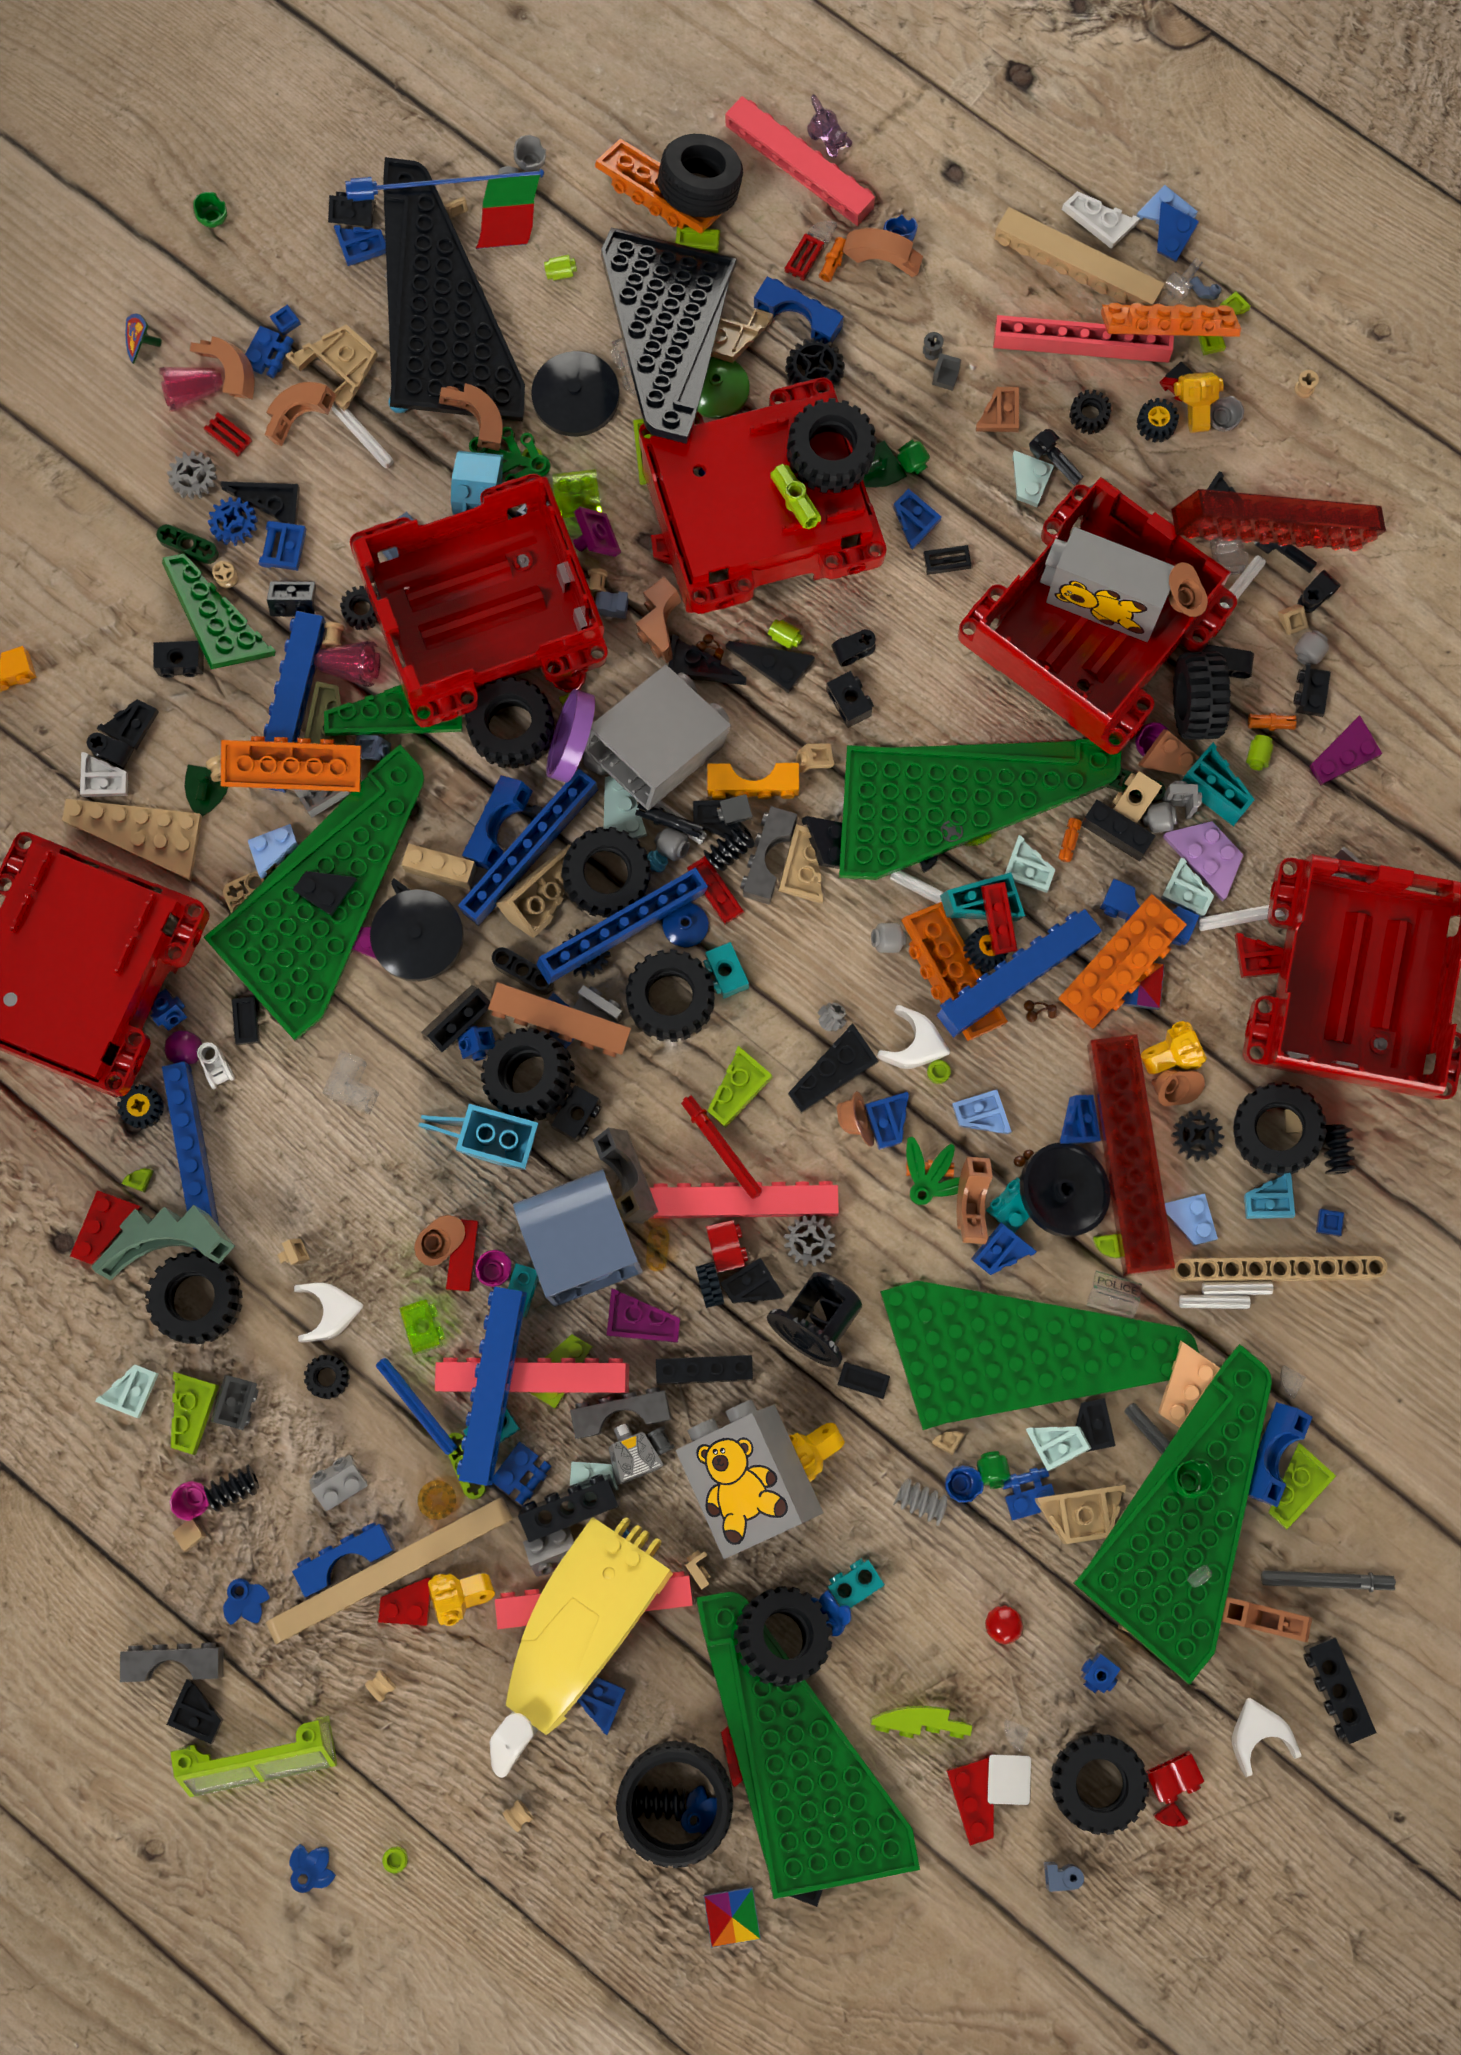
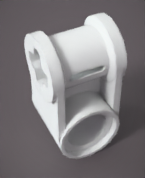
M203 1043L198 1048L197 1055L212 1089H216L217 1085L227 1080H235L234 1074L221 1049L213 1043ZM209 1049H214L215 1056L210 1060H206V1052Z

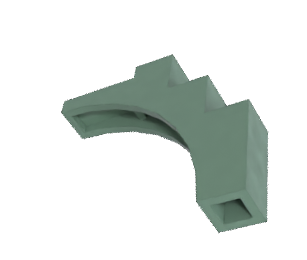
M195 1205L182 1218L166 1207H163L153 1219L134 1209L120 1225V1228L123 1230L121 1235L91 1267L96 1273L111 1281L127 1265L153 1250L168 1246L197 1248L203 1255L219 1264L235 1245L211 1216Z

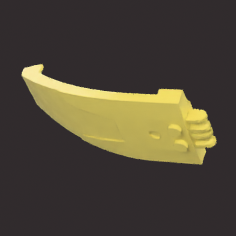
M594 1517L590 1519L547 1582L525 1628L510 1679L506 1706L515 1713L524 1715L535 1728L545 1735L567 1719L564 1716L604 1668L656 1594H660L673 1575L670 1569L653 1558L661 1545L660 1539L656 1538L653 1540L646 1552H644L641 1548L649 1538L650 1534L648 1531L645 1530L641 1533L642 1527L637 1525L626 1539L622 1537L630 1524V1519L627 1517L622 1519L614 1531Z

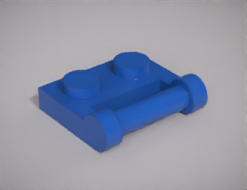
M268 521L263 555L259 558L258 564L265 568L275 567L298 571L307 530L306 527ZM281 532L276 558H272L276 533Z

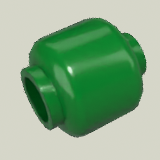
M912 439L898 449L900 453L897 455V459L906 473L915 471L916 474H919L928 468L926 463L929 461L930 455L920 441L914 442Z
M992 1451L982 1454L981 1459L977 1461V1470L981 1474L984 1485H989L990 1489L1004 1487V1482L1010 1478L1006 1456L1001 1455L999 1451Z

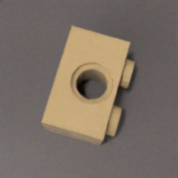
M1137 771L1136 774L1131 772L1124 783L1127 785L1123 793L1118 792L1111 802L1114 805L1112 809L1136 824L1162 787V785L1140 771ZM1132 790H1139L1142 795L1141 800L1137 803H1132L1129 800V793Z

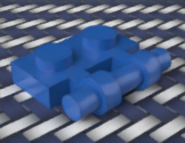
M260 326L245 353L253 371L262 375L265 368H269L267 375L275 378L277 372L282 370L285 355L291 352L294 340L286 336L284 341L279 343L281 340L279 333ZM274 351L278 352L275 358L271 359Z
M519 1441L494 1474L493 1483L508 1495L515 1488L519 1490L520 1493L515 1500L523 1506L528 1498L531 1499L535 1494L533 1491L541 1480L544 1482L547 1478V1472L552 1466L546 1461L539 1468L535 1466L534 1463L539 1456ZM528 1471L532 1472L534 1475L526 1485L520 1482Z
M1037 1467L1029 1469L1030 1472L1020 1475L1012 1474L1009 1480L1004 1482L1002 1489L1012 1487L1013 1495L1005 1497L1012 1521L1041 1513L1042 1511L1036 1504L1035 1498L1055 1495L1052 1483L1044 1486L1041 1483L1042 1478L1049 1477L1046 1467L1037 1469ZM1033 1482L1034 1489L1021 1492V1484Z

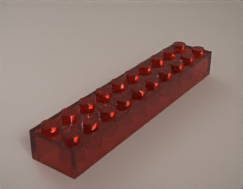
M1198 489L1171 509L1175 534L1186 536V538L1204 537L1206 540L1219 538L1224 541L1241 540L1243 543L1256 541L1260 542V544L1278 543L1280 546L1293 544L1297 547L1314 546L1316 549L1329 547L1332 550L1349 549V551H1358L1363 548V545L1377 540L1379 535L1386 532L1382 506Z
M1135 1034L1090 1040L1087 1050L1107 1177L1110 1184V1196L1123 1277L1171 1271L1175 1268L1138 1036Z

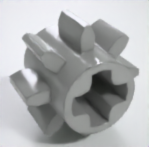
M828 1003L826 1006L823 1005L818 1011L820 1015L818 1019L819 1024L827 1031L834 1030L836 1032L838 1028L842 1029L847 1022L844 1019L846 1011L838 1003Z

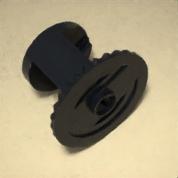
M814 1272L787 1312L782 1309H773L767 1315V1321L785 1342L806 1357L828 1367H838L843 1358L839 1347L836 1345L862 1309V1302L859 1296L839 1279L824 1272ZM818 1300H820L819 1302L826 1316V1321L819 1319L813 1314L814 1306ZM808 1315L809 1318L812 1320V1322L810 1323L807 1320H805Z

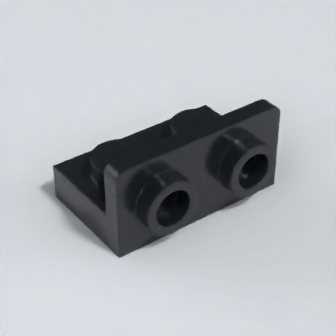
M336 192V196L329 195L328 223L373 227L374 205H376V200H347L346 192Z
M270 581L267 596L270 616L295 617L296 611L315 614L313 604L316 592L315 582Z
M1306 663L1302 670L1299 669L1296 683H1300L1299 691L1295 692L1293 704L1297 705L1295 713L1318 717L1324 716L1331 672L1312 669L1309 663Z

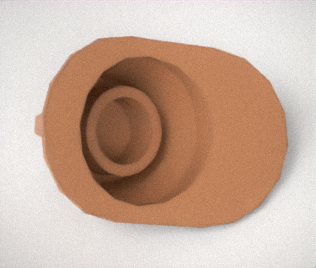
M1184 562L1176 564L1169 575L1170 605L1174 610L1182 612L1189 617H1197L1206 610L1208 603L1207 594L1193 566Z
M1167 1069L1158 1078L1151 1081L1158 1095V1100L1163 1106L1191 1103L1200 1096L1205 1087L1204 1077L1198 1071Z
M856 1091L852 1099L837 1105L838 1121L845 1132L861 1135L864 1142L871 1147L874 1145V1135L866 1114L863 1097L860 1092Z
M444 1215L438 1217L423 1229L417 1236L414 1246L415 1255L418 1260L424 1265L429 1266L438 1265L443 1262L464 1240L465 1227L462 1221L456 1216Z

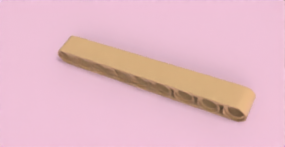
M1380 1256L1181 1259L1172 1265L1170 1274L1173 1280L1181 1283L1372 1280L1382 1277L1387 1272L1388 1266L1387 1262ZM1323 1262L1331 1267L1329 1275L1323 1273L1321 1269ZM1347 1262L1354 1265L1355 1271L1353 1274H1349L1346 1271L1345 1264ZM1370 1262H1374L1378 1265L1379 1269L1377 1274H1374L1370 1271ZM1275 1263L1283 1267V1274L1281 1276L1275 1274L1273 1270ZM1299 1263H1303L1307 1267L1306 1275L1298 1272L1297 1265ZM1203 1264L1211 1267L1212 1274L1210 1277L1203 1275L1201 1271ZM1227 1264L1235 1267L1236 1273L1234 1276H1229L1226 1273L1225 1267ZM1250 1264H1256L1259 1267L1258 1276L1250 1273ZM1179 1265L1187 1267V1277H1182L1178 1274L1177 1268Z

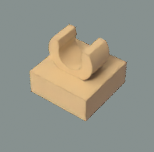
M301 1238L289 1239L283 1242L282 1246L285 1251L277 1255L280 1263L290 1262L291 1265L303 1264L310 1260Z

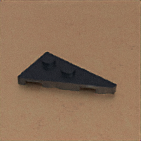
M221 481L223 491L236 498H241L244 502L248 501L251 506L284 523L297 525L300 491L298 484Z
M672 635L671 648L673 658L669 662L668 667L676 674L684 673L692 680L746 685L747 678L741 672L734 668L732 670L722 665L719 659L707 652L700 651L693 644L691 646L679 639V636Z
M729 641L726 644V649L787 693L792 690L815 661L814 656L733 641Z

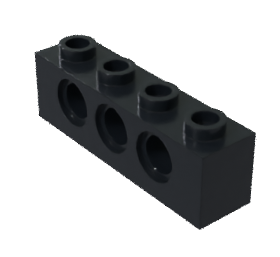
M752 1355L656 1359L657 1385L753 1381Z
M603 1474L595 1475L589 1479V1483L584 1485L580 1483L573 1484L566 1488V1492L561 1494L553 1492L545 1496L544 1501L537 1504L535 1501L524 1504L518 1514V1518L528 1542L619 1507L621 1500L610 1474L604 1477ZM585 1493H594L597 1496V1500L589 1502L585 1498ZM570 1501L574 1504L575 1509L567 1511L563 1508L562 1503ZM547 1510L552 1514V1518L545 1520L541 1517L540 1512Z
M1329 1636L1303 1647L1306 1654H1303L1304 1660L1308 1668L1313 1669L1316 1676L1313 1678L1314 1684L1319 1692H1323L1326 1699L1323 1702L1326 1712L1329 1716H1333L1336 1725L1333 1727L1338 1739H1343V1742L1351 1744L1376 1734L1375 1727L1336 1637ZM1326 1660H1330L1333 1666L1328 1674H1325L1322 1669V1665ZM1336 1684H1340L1343 1689L1339 1697H1335L1332 1692ZM1346 1708H1351L1353 1716L1349 1721L1343 1719V1711Z

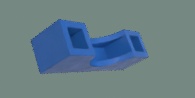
M767 276L754 296V308L772 313L773 318L787 311L802 314L811 325V338L813 339L814 337L818 342L823 338L824 344L830 341L833 344L843 327L844 316L839 311L823 306L820 301L804 296L799 290L785 286L778 279H772Z
M501 775L462 854L465 859L474 861L477 867L489 870L502 856L504 851L500 848L497 841L498 830L508 816L524 811L533 792L524 782Z
M1113 879L1100 909L1104 910V913L1110 917L1117 918L1118 916L1127 922L1140 907L1136 900L1135 887ZM1178 906L1172 912L1187 925L1171 943L1181 946V944L1186 945L1200 915Z
M1276 1402L1257 1451L1249 1497L1278 1507L1286 1487L1279 1474L1280 1458L1290 1444L1305 1438L1312 1416L1298 1408Z
M373 1522L362 1528V1534L356 1537L354 1534H351L341 1539V1545L333 1549L332 1545L319 1551L320 1556L312 1561L308 1557L297 1563L298 1568L292 1572L304 1597H310L331 1585L332 1569L343 1556L354 1553L365 1557L370 1562H375L395 1551L396 1549L384 1525H376Z

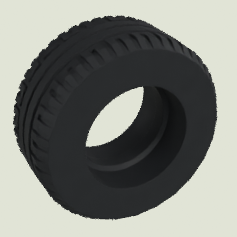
M694 133L683 135L669 143L663 151L657 180L658 187L664 199L676 210L694 217H714L728 211L735 204L742 182L743 165L735 150L723 140L706 134ZM691 173L702 174V175H705V176H707V177H709V178L698 177V176H695V175H693V174H691Z

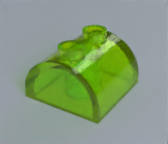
M597 469L552 474L554 496L563 518L576 517L574 511L579 507L602 512Z

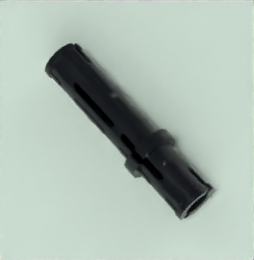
M640 803L637 806L640 809L636 810L635 815L654 821L655 825L662 824L694 836L697 839H700L702 833L699 831H704V825L668 813L661 807L659 809L652 807L650 810H647Z

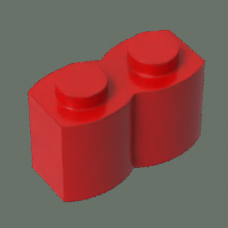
M734 1220L706 1226L717 1274L745 1267L744 1262L748 1261L746 1248H740L738 1239L743 1238L740 1224L735 1225Z
M1189 1751L1145 1771L1148 1773L1149 1783L1157 1800L1160 1803L1165 1802V1804L1178 1800V1795L1182 1792L1187 1791L1190 1794L1201 1789L1200 1784L1205 1782L1192 1753Z

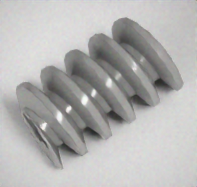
M909 1478L901 1485L893 1504L895 1505L900 1500L902 1510L907 1505H910L911 1514L916 1509H919L918 1517L920 1518L925 1513H928L927 1521L930 1522L936 1517L937 1526L940 1524L948 1505L946 1495H942L938 1500L937 1491H933L929 1495V1487L927 1486L920 1491V1483L918 1482L911 1487V1479Z

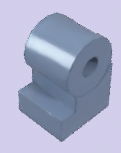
M598 592L596 594L595 604L601 616L627 619L628 592H619L618 594Z
M1044 1862L1046 1889L1049 1892L1075 1890L1083 1885L1084 1875L1077 1866L1067 1864L1058 1869L1055 1862Z

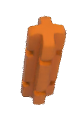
M1069 818L1067 823L1069 828L1065 831L1061 845L1063 849H1060L1058 856L1063 862H1070L1072 860L1073 853L1071 851L1075 849L1079 835L1077 830H1080L1082 824L1077 818Z

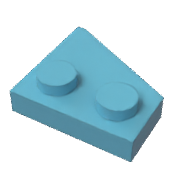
M1285 1173L1284 1176L1273 1181L1271 1180L1261 1187L1245 1193L1246 1219L1295 1217L1291 1173Z

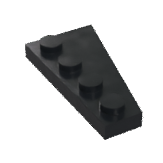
M852 1023L841 1037L833 1043L830 1049L822 1055L817 1063L789 1091L788 1095L802 1114L877 1064L879 1060Z

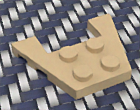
M755 308L748 325L721 317L711 357L733 363L772 323L773 314Z
M344 325L322 336L320 341L303 345V349L295 353L291 351L285 355L287 360L300 372L316 357L335 372L344 382L333 391L337 395L334 403L344 412L348 409L378 356L376 350L348 325Z

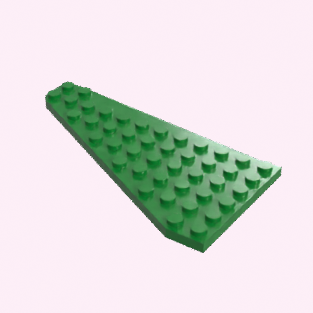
M1076 739V741L889 748L847 745L839 878L880 879L1108 787L1119 776L1121 770V751L1115 755L1108 754L1089 739ZM1109 739L1114 745L1120 744L1119 740ZM945 822H950L945 825L949 828L956 826V832L960 834V826H962L963 835L959 840L948 842L943 839V835L945 838L948 835L947 830L943 829V834L940 831ZM953 835L950 837L949 840H956L959 837Z
M401 744L386 755L367 774V777L361 782V792H351L231 915L203 937L294 1041L299 1039L324 1017L352 953L358 934L365 923L424 786L422 768ZM306 871L350 876L357 879L356 884L332 917L293 891V888Z
M914 1281L880 1291L922 1430L966 1419L1169 1381L1173 1371V1363L1178 1355L1180 1340L1199 1353L1192 1334L1176 1326L923 1281Z
M1240 1344L1223 1362L1219 1371L1205 1389L1088 1566L1073 1582L1075 1586L1189 1685L1215 1654L1272 1384L1268 1368ZM1189 1460H1194L1200 1464L1206 1463L1213 1473L1212 1486L1205 1495L1197 1498H1188L1181 1495L1173 1483V1474L1177 1467Z
M735 1592L697 1597L696 1602L700 1625L766 1863L772 1898L778 1899L920 1870L912 1827L808 1683L803 1680L794 1685H783L781 1687L773 1686L771 1682L765 1684L760 1682L759 1676L753 1677L748 1673L750 1670L748 1665L742 1666L739 1661L743 1658L741 1652L736 1653L735 1650L738 1639H734V1631L738 1629V1625H736L738 1616L742 1615V1609L749 1603L747 1599ZM764 1624L763 1635L768 1649L775 1656L789 1660L787 1654Z

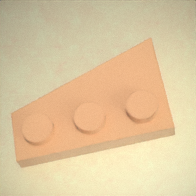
M1181 1340L1176 1361H1174L1172 1366L1173 1371L1169 1383L1166 1385L1158 1411L1160 1415L1179 1428L1220 1369L1216 1364Z

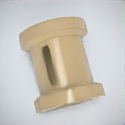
M1305 370L1300 374L1298 382L1294 387L1295 393L1300 398H1309L1314 393V389L1319 382L1317 373L1312 370Z
M589 569V588L592 596L596 597L598 592H606L604 586L608 573L604 569Z
M336 622L325 623L326 634L325 640L322 641V646L328 650H341L342 644L340 642L342 632L345 630L344 625Z

